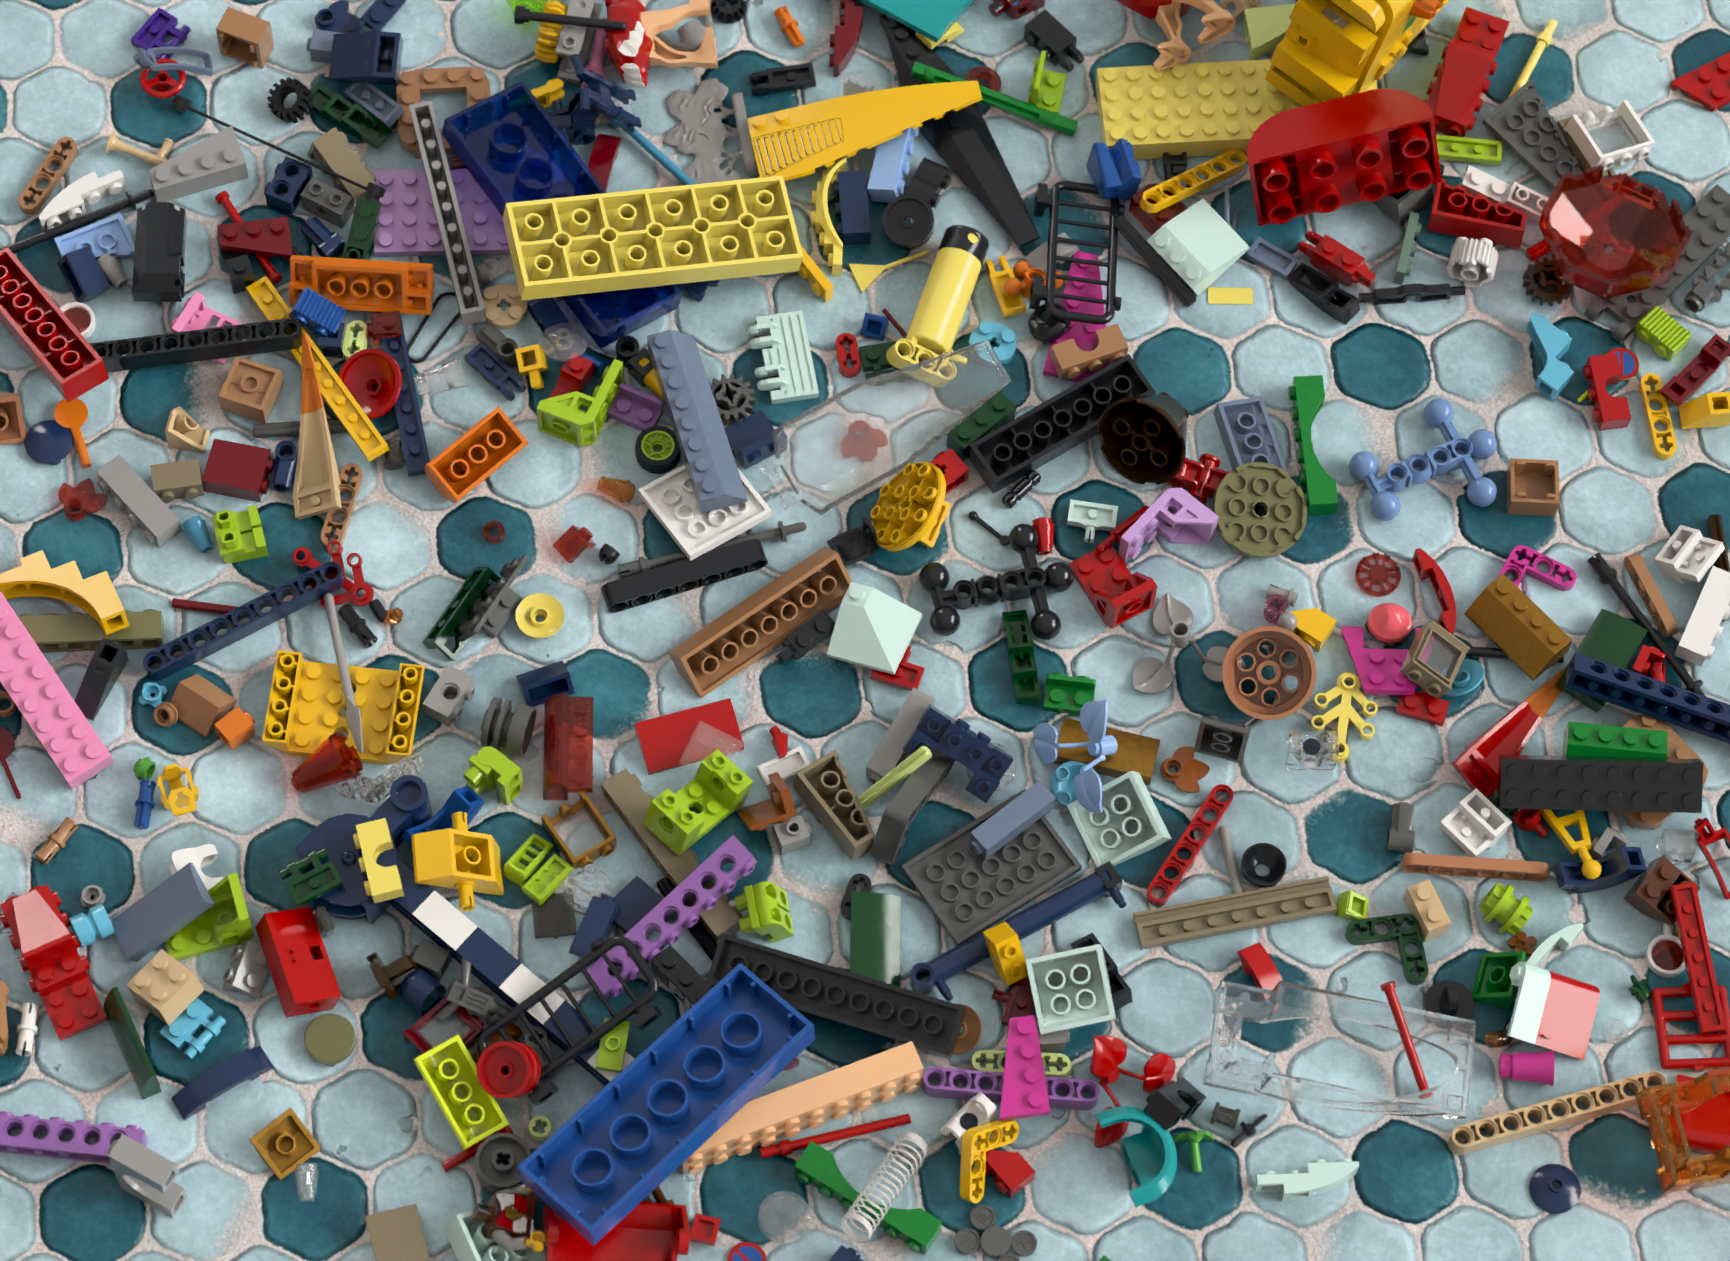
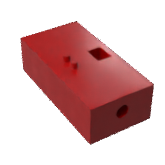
M311 906L265 913L255 928L285 1017L332 1010L342 995Z

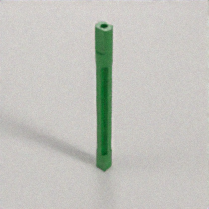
M916 61L910 73L911 77L929 84L967 81ZM979 85L983 100L978 102L1069 136H1074L1078 121Z

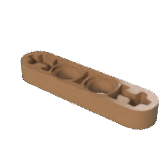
M63 137L56 142L21 193L18 200L20 209L24 214L34 215L42 208L76 158L78 149L75 140L72 138ZM69 146L71 147V150H65L63 153L62 148L67 149ZM52 163H59L61 165L57 171H50L48 169ZM39 181H47L49 183L44 189L36 187ZM32 199L34 200V204L30 203L28 206H26L25 202H31Z
M355 463L346 464L341 469L339 475L341 486H339L340 494L342 492H349L352 494V497L348 501H341L342 508L327 513L320 537L322 546L326 550L329 543L328 538H331L333 533L332 528L336 530V539L333 540L338 541L341 545L344 542L363 481L362 469ZM355 472L356 476L352 477L350 486L348 485V475ZM335 513H342L345 515V519L342 522H334L332 516ZM333 545L331 551L338 550L339 546Z
M1637 552L1625 556L1624 564L1660 634L1664 638L1677 634L1678 627L1642 557Z

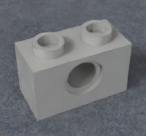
M447 664L422 703L423 713L450 727L453 720L457 721L461 716L462 706L465 701H470L475 693L473 677ZM448 694L456 695L454 699L445 698Z

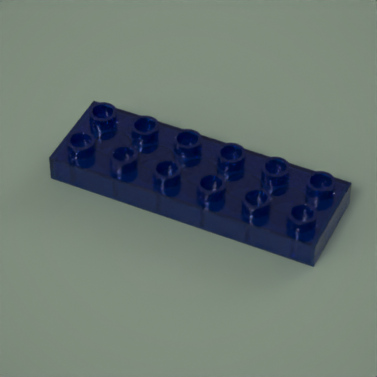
M523 80L444 120L442 136L502 217L506 203L607 193ZM674 284L561 297L598 347L602 349L619 338L677 309L682 293Z

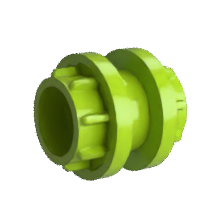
M1497 883L1480 903V911L1484 913L1483 919L1486 922H1490L1494 918L1501 923L1498 931L1502 934L1508 931L1515 935L1523 928L1533 914V909L1528 904L1530 899L1524 895L1518 900L1512 895L1515 889L1512 885L1508 884L1505 887L1501 883Z

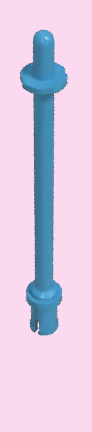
M599 110L611 121L610 123L614 128H622L683 185L696 184L637 129L634 128L635 131L630 132L627 125L612 119L608 114Z

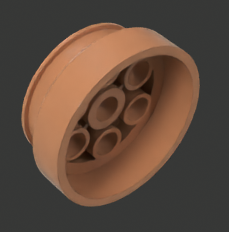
M1260 626L1244 632L1230 645L1222 664V681L1228 697L1243 713L1257 719L1277 720L1297 712L1308 701L1316 682V664L1311 650L1298 635L1277 626ZM1263 641H1270L1273 644V651L1268 655L1262 654L1259 650V646ZM1287 651L1293 652L1296 656V660L1292 665H1285L1282 662V655ZM1243 655H1250L1253 658V665L1248 669H1244L1239 665V659ZM1266 665H1271L1275 668V676L1271 679H1265L1261 675L1262 668ZM1288 676L1297 678L1298 684L1293 690H1288L1284 687V680ZM1246 679H1251L1255 683V689L1251 693H1244L1241 690V684ZM1267 690H1274L1277 693V700L1272 704L1266 703L1263 699V695Z

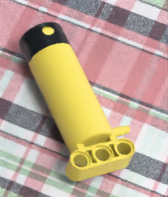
M952 225L945 230L906 338L898 340L886 353L887 361L892 366L937 388L945 386L956 376V366L950 360L962 365L967 363V358L953 351L952 347L989 248L988 239L978 230L964 225Z

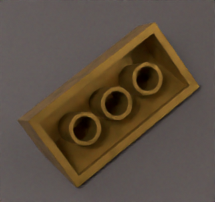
M1504 573L1482 591L1464 614L1532 681L1567 654L1572 639Z

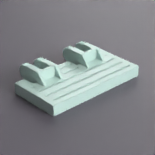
M803 310L756 317V325L748 327L746 329L747 334L751 337L767 334L769 336L753 338L749 341L750 348L762 349L764 367L756 368L754 371L757 378L777 376V378L757 382L758 390H774L770 391L772 404L819 398Z

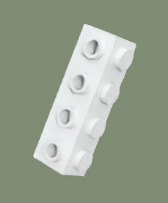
M1712 566L1675 651V656L1700 667L1705 659L1710 660L1715 649L1711 645L1713 639H1719L1724 628L1720 626L1721 620L1727 621L1730 614V606H1728L1730 602L1729 572Z

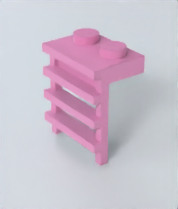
M195 292L192 298L186 300L181 315L173 320L171 329L172 333L207 329L214 317L219 319L215 328L224 327L227 323L230 325H240L242 323L208 308L204 295ZM224 358L212 359V362L225 365L227 360Z

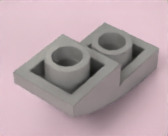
M1065 232L1058 235V237L1069 238ZM1048 241L1025 257L1033 268L1041 269L1045 273L1047 271ZM1057 242V256L1071 257L1079 250L1075 244ZM1056 260V263L1059 262L1062 265L1066 261Z

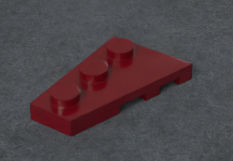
M288 217L217 225L220 250L249 254L250 252L261 253L264 257L273 258V255L285 257V260H290L293 255Z

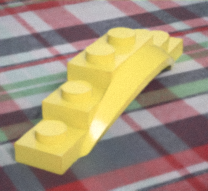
M846 156L834 160L835 164L827 167V171L822 170V181H817V190H812L811 204H816V211L811 210L810 225H815V234H819V246H824L823 255H828V267H832V276H841L843 242L832 225L827 198L833 182L837 178V172H845Z

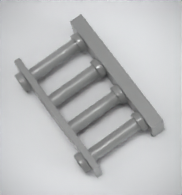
M571 0L566 15L599 19L602 4L595 3V0ZM563 24L555 51L556 54L563 55L557 79L565 83L580 85L581 79L576 77L575 69L569 57L573 54H578L585 68L596 28Z

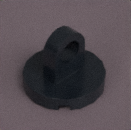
M1443 980L1435 983L1428 989L1423 999V1011L1429 1022L1437 1025L1436 1027L1442 1030H1455L1463 1027L1469 1021L1474 1011V1000L1470 991L1464 985L1456 981Z

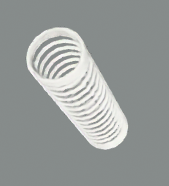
M902 1132L887 1156L884 1157L875 1173L860 1192L856 1201L853 1202L849 1211L841 1219L842 1230L851 1239L859 1242H865L870 1239L876 1227L884 1218V1215L887 1214L888 1209L891 1208L903 1187L906 1186L907 1181L910 1180V1176L914 1174L922 1159L928 1154L927 1143L922 1137L913 1132ZM901 1140H909L916 1143L922 1149L923 1154L920 1155L915 1148L903 1144ZM904 1146L911 1148L917 1154L909 1152ZM897 1151H900L906 1157L913 1159L916 1164L910 1163L906 1158L900 1156ZM893 1156L899 1157L904 1163L910 1165L912 1169H907L903 1164L895 1161ZM890 1162H894L898 1167L906 1170L908 1175H904L897 1168L892 1167ZM886 1167L901 1175L904 1180H899L894 1174L889 1173ZM882 1173H887L892 1179L898 1181L900 1186L884 1178ZM878 1178L884 1179L889 1185L895 1187L896 1191H891L886 1185L881 1184ZM874 1184H879L883 1189L891 1192L893 1197L887 1196L884 1192L877 1189ZM871 1190H876L880 1195L887 1198L889 1202L886 1203L878 1196L873 1195ZM867 1195H870L880 1203H883L885 1208H881L873 1201H870ZM863 1201H867L872 1206L879 1209L881 1211V1214H878L870 1207H867ZM859 1206L866 1208L869 1212L876 1215L877 1219H872L868 1214L862 1212ZM847 1219H850L852 1224L859 1230L867 1232L868 1236H861L855 1233L847 1224ZM852 1219L861 1222L867 1230L858 1227ZM867 1219L871 1220L874 1225H871Z

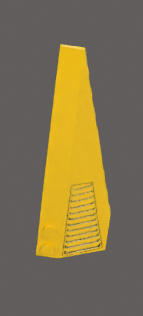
M978 81L932 83L832 98L747 118L760 178L783 176L784 181L808 176L815 173V169L825 165V167H829L835 164L834 160L843 156H847V158L856 155L859 149L875 147L902 135V131L912 127L914 130L921 127L922 122L931 118L937 120L944 117L945 112L949 110L958 111L983 99Z

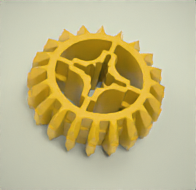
M548 0L545 3L543 13L566 15L568 6L559 1ZM540 22L534 54L536 60L544 63H555L558 60L559 54H556L555 51L563 24Z

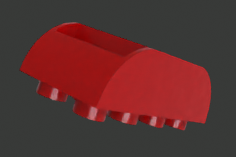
M1372 89L1280 112L1270 117L1255 130L1247 148V160L1258 226L1271 223L1284 224L1295 217L1315 212L1329 213L1340 206L1360 201L1374 202L1380 200L1386 194L1410 189L1415 191L1423 190L1431 184L1441 182L1434 116L1430 108L1421 99L1396 89Z

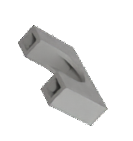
M122 1134L119 1140L115 1139L108 1149V1157L120 1189L173 1218L187 1198L185 1189L173 1182L179 1173L177 1165Z

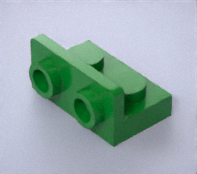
M1063 673L1047 674L1043 711L1080 715L1082 706L1087 702L1094 701L1096 680L1087 676L1070 677Z

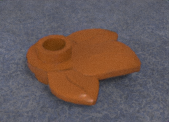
M1186 746L1178 748L1172 758L1164 760L1160 771L1163 778L1174 782L1179 790L1187 793H1196L1200 790L1197 781L1207 775L1210 767L1199 760L1193 759L1194 747ZM1175 768L1177 772L1170 773L1168 769Z

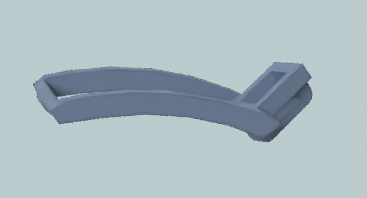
M140 47L137 49L138 53L133 57L135 63L144 69L151 68L153 71L184 70L207 76L213 75L210 55L196 49L157 47L147 49L146 51ZM174 53L204 59L205 67L184 63L157 64L155 54Z

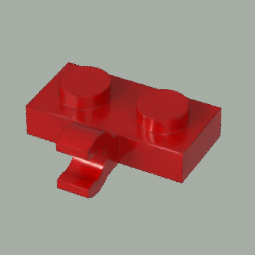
M908 646L895 675L872 669L870 679L911 691L913 687L919 689L925 668L908 663L911 656V646Z
M1422 688L1421 693L1415 692L1414 695H1400L1395 714L1443 727L1450 701L1437 699Z

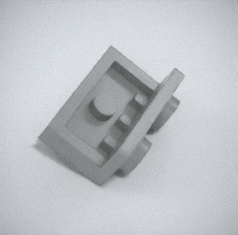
M248 939L234 947L231 958H233L231 966L227 968L223 976V981H225L223 989L226 991L234 989L246 996L257 999L261 993L269 967L262 946Z

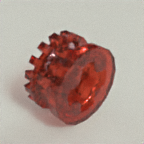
M491 520L484 525L483 534L487 542L499 544L505 539V529L500 521ZM495 528H498L499 534L491 537L489 530L494 531Z

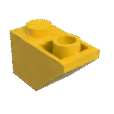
M1730 392L1706 393L1680 405L1678 412L1682 429L1729 426Z
M1318 608L1289 612L1297 618V626L1291 632L1298 635L1312 649L1319 652L1334 631L1337 620Z

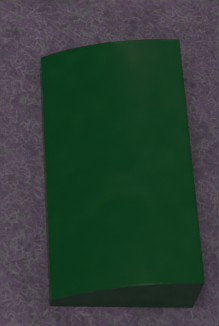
M1601 609L1576 652L1626 669L1647 630L1616 613ZM1569 662L1555 686L1593 711L1598 712L1606 701L1565 688L1566 671L1570 665Z
M851 891L850 972L900 987L901 896Z
M116 986L108 993L103 1009L141 1098L144 1100L162 1091L156 1073Z

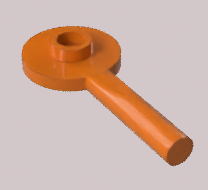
M75 398L69 403L63 399L55 406V421L59 425L71 430L82 468H89L91 462L80 429L88 418L87 407L80 399Z

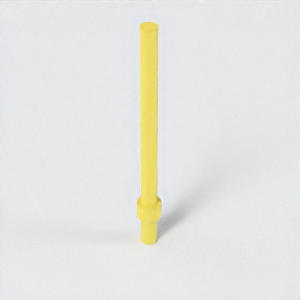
M1550 19L1544 31L1540 32L1536 39L1537 44L1509 97L1527 83L1541 54L1552 40V34L1558 24L1557 21Z

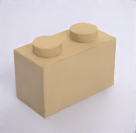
M1430 879L1407 887L1403 900L1410 914L1417 918L1424 942L1447 934L1451 921Z

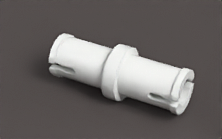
M30 1003L22 1005L21 1022L17 1026V1033L19 1035L15 1053L22 1056L23 1046H25V1057L32 1055L34 1035L38 1031L36 1020L39 1006L32 1004L31 1013H29Z

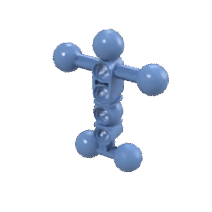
M1437 398L1431 400L1425 406L1424 417L1431 427L1440 429L1446 443L1434 447L1431 452L1425 451L1424 455L1415 454L1405 461L1402 460L1400 463H1392L1387 468L1386 474L1379 477L1377 476L1379 463L1376 456L1367 451L1357 452L1349 461V470L1355 479L1365 482L1373 497L1370 502L1371 512L1376 519L1382 521L1392 520L1400 512L1401 505L1399 498L1395 495L1396 492L1402 491L1405 486L1409 488L1411 483L1423 484L1429 478H1434L1435 475H1444L1461 468L1469 482L1467 487L1469 501L1475 506L1487 507L1497 498L1496 484L1491 479L1481 476L1471 455L1477 459H1487L1493 455L1497 448L1495 436L1488 430L1479 429L1471 433L1468 439L1460 438L1452 423L1454 417L1452 405L1447 400ZM1456 451H1462L1465 454H1458ZM1434 459H1440L1443 463H1438ZM1418 467L1422 471H1416L1413 468ZM1392 476H1398L1401 479L1397 480L1392 478Z

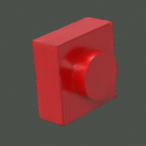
M696 1213L690 1233V1241L715 1246L721 1219Z

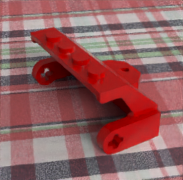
M641 1201L594 1246L546 1203L544 1206L545 1261H677V1255L688 1254L690 1231L686 1205Z

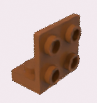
M778 772L768 775L770 784L767 785V790L771 799L737 810L739 817L749 831H760L769 824L775 822L783 823L797 815L790 789Z

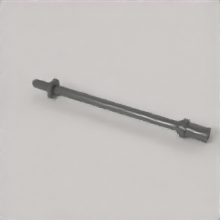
M778 521V528L730 539L708 552L751 539H759L762 542L780 537L782 542H787L786 535L805 531L807 525L804 522L783 526L782 521ZM682 551L650 560L642 556L638 557L636 561L617 564L620 571V578H624L688 558Z

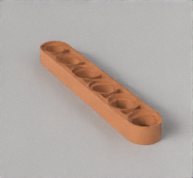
M1407 853L1402 856V869L1410 873L1542 882L1549 879V864L1544 862L1424 853Z

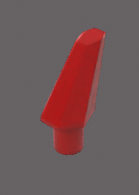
M774 726L769 730L773 737L771 742L778 758L782 759L787 754L788 734L782 733L778 726Z

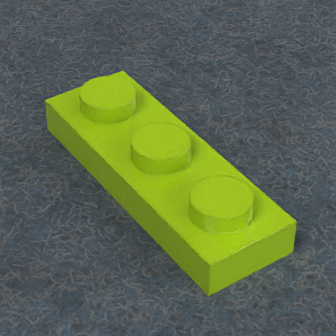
M1436 135L1439 160L1500 166L1502 141Z

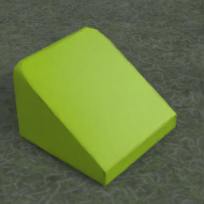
M1351 890L1340 893L1338 895L1335 916L1349 920L1366 919L1369 898Z

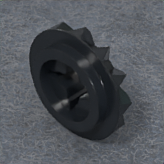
M745 0L711 1V14L721 23H736L745 16L747 11ZM726 1L732 5L731 12L725 7Z

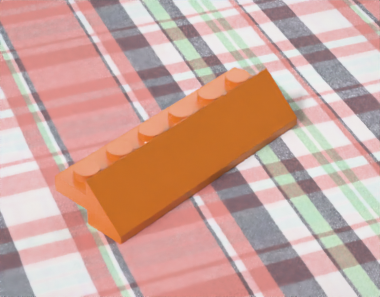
M292 255L290 258V306L294 305L299 293L305 287H309V289L321 294L322 297L329 299L346 310L431 315L435 288L433 264Z

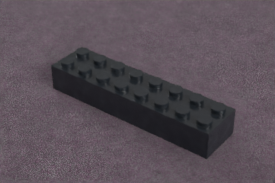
M1128 354L971 443L968 448L967 457L994 494L1027 475L1031 470H1036L1097 435L1098 420L1102 412L1111 403L1124 398L1154 395L1155 390Z
M1499 755L1497 804L1500 808L1702 813L1703 762L1700 759Z

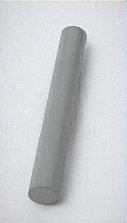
M1226 825L1219 827L1233 894L1241 893L1243 889L1229 827Z

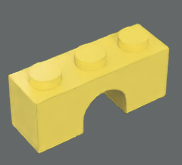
M386 818L356 825L357 834H353L356 849L361 848L363 857L358 859L361 872H367L368 881H364L367 896L372 895L374 903L403 897L404 892L397 865L382 867L376 863L377 857L382 852L393 849Z

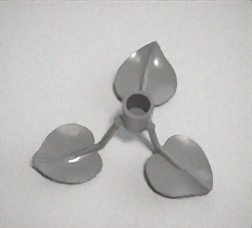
M1166 593L1161 598L1153 614L1154 629L1164 636L1171 634L1170 648L1166 661L1162 664L1159 659L1153 657L1144 658L1139 661L1133 670L1132 687L1134 690L1145 694H1156L1168 689L1175 677L1174 672L1167 668L1175 647L1185 648L1189 643L1193 646L1200 659L1205 662L1203 665L1204 675L1213 682L1223 683L1222 664L1228 648L1222 646L1211 647L1207 652V657H1205L1196 644L1195 638L1190 635V627L1193 623L1192 611L1169 593ZM1240 657L1239 665L1246 669V664Z

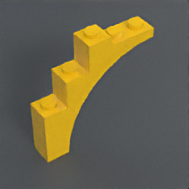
M43 550L20 558L21 566L0 574V591L6 599L46 597L74 604L88 612L100 624L106 635L130 626L125 610L107 571L83 580L75 560L51 569Z

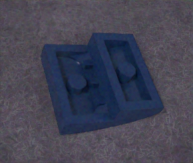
M635 876L615 896V903L620 904V908L614 925L617 929L621 928L626 934L658 905L663 898L641 878Z

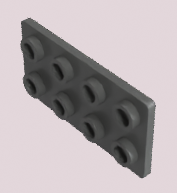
M524 555L519 559L514 558L511 563L507 562L499 572L501 575L500 579L497 582L494 581L488 587L486 599L479 601L474 607L473 612L475 615L471 620L467 619L461 626L459 631L462 633L458 638L459 641L463 642L476 635L480 629L492 638L497 637L523 599L509 587L528 561V556Z

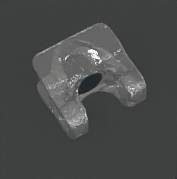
M1288 730V733L1285 735V742L1289 743L1285 763L1286 769H1335L1339 752L1338 731H1326L1321 735H1305L1301 731Z

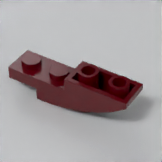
M840 0V9H845V15H840V25H835V34H830V48H834V54H829V68H834L833 77H838L847 67L860 40L863 6H854V0Z

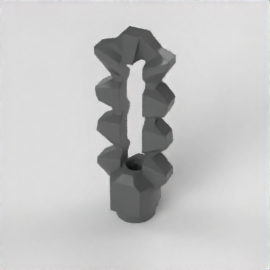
M1730 242L1726 245L1725 253H1717L1713 262L1715 265L1708 264L1704 267V276H1695L1693 278L1692 289L1684 299V304L1690 311L1695 313L1702 311L1710 302L1721 301L1723 297L1721 290L1730 291V271L1714 289L1707 283L1730 259Z

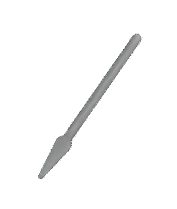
M326 593L324 595V603L347 708L345 718L358 752L363 753L361 710L356 706L334 598L331 593Z

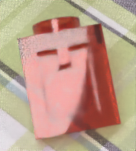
M572 525L553 546L567 562L572 563L588 546L593 548L596 543L591 539L593 534L586 527L580 528Z

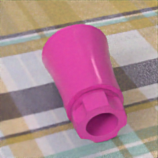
M1554 1050L1534 1053H1512V1055L1500 1054L1499 1078L1553 1086Z

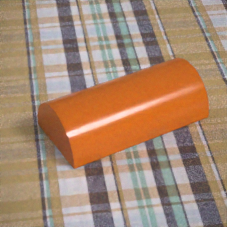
M498 406L425 465V472L435 488L447 500L457 503L529 443Z

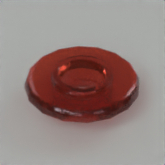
M975 67L967 73L965 78L967 81H978L979 85L997 92L1001 88L1000 76L989 67ZM985 78L989 83L981 84L977 79Z

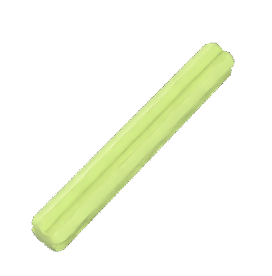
M921 746L857 797L860 807L865 811L932 757L930 749L927 746Z

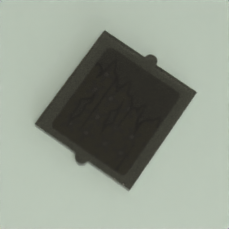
M573 892L553 893L541 906L532 900L535 939L548 937L558 939L559 936L576 935Z

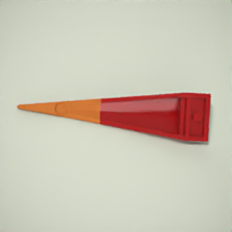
M1566 667L1466 746L1465 750L1451 763L1472 790L1478 789L1487 799L1497 790L1499 755H1520L1541 720L1562 690L1555 685Z

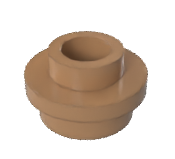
M163 702L155 708L154 719L159 725L169 727L177 722L178 711L172 703Z

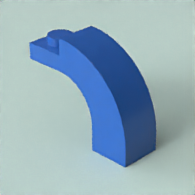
M469 786L456 789L452 792L444 806L431 819L421 825L405 830L402 838L412 849L411 836L413 834L447 828L453 829L451 814L455 812H462V816L464 812L467 813L468 826L485 801Z

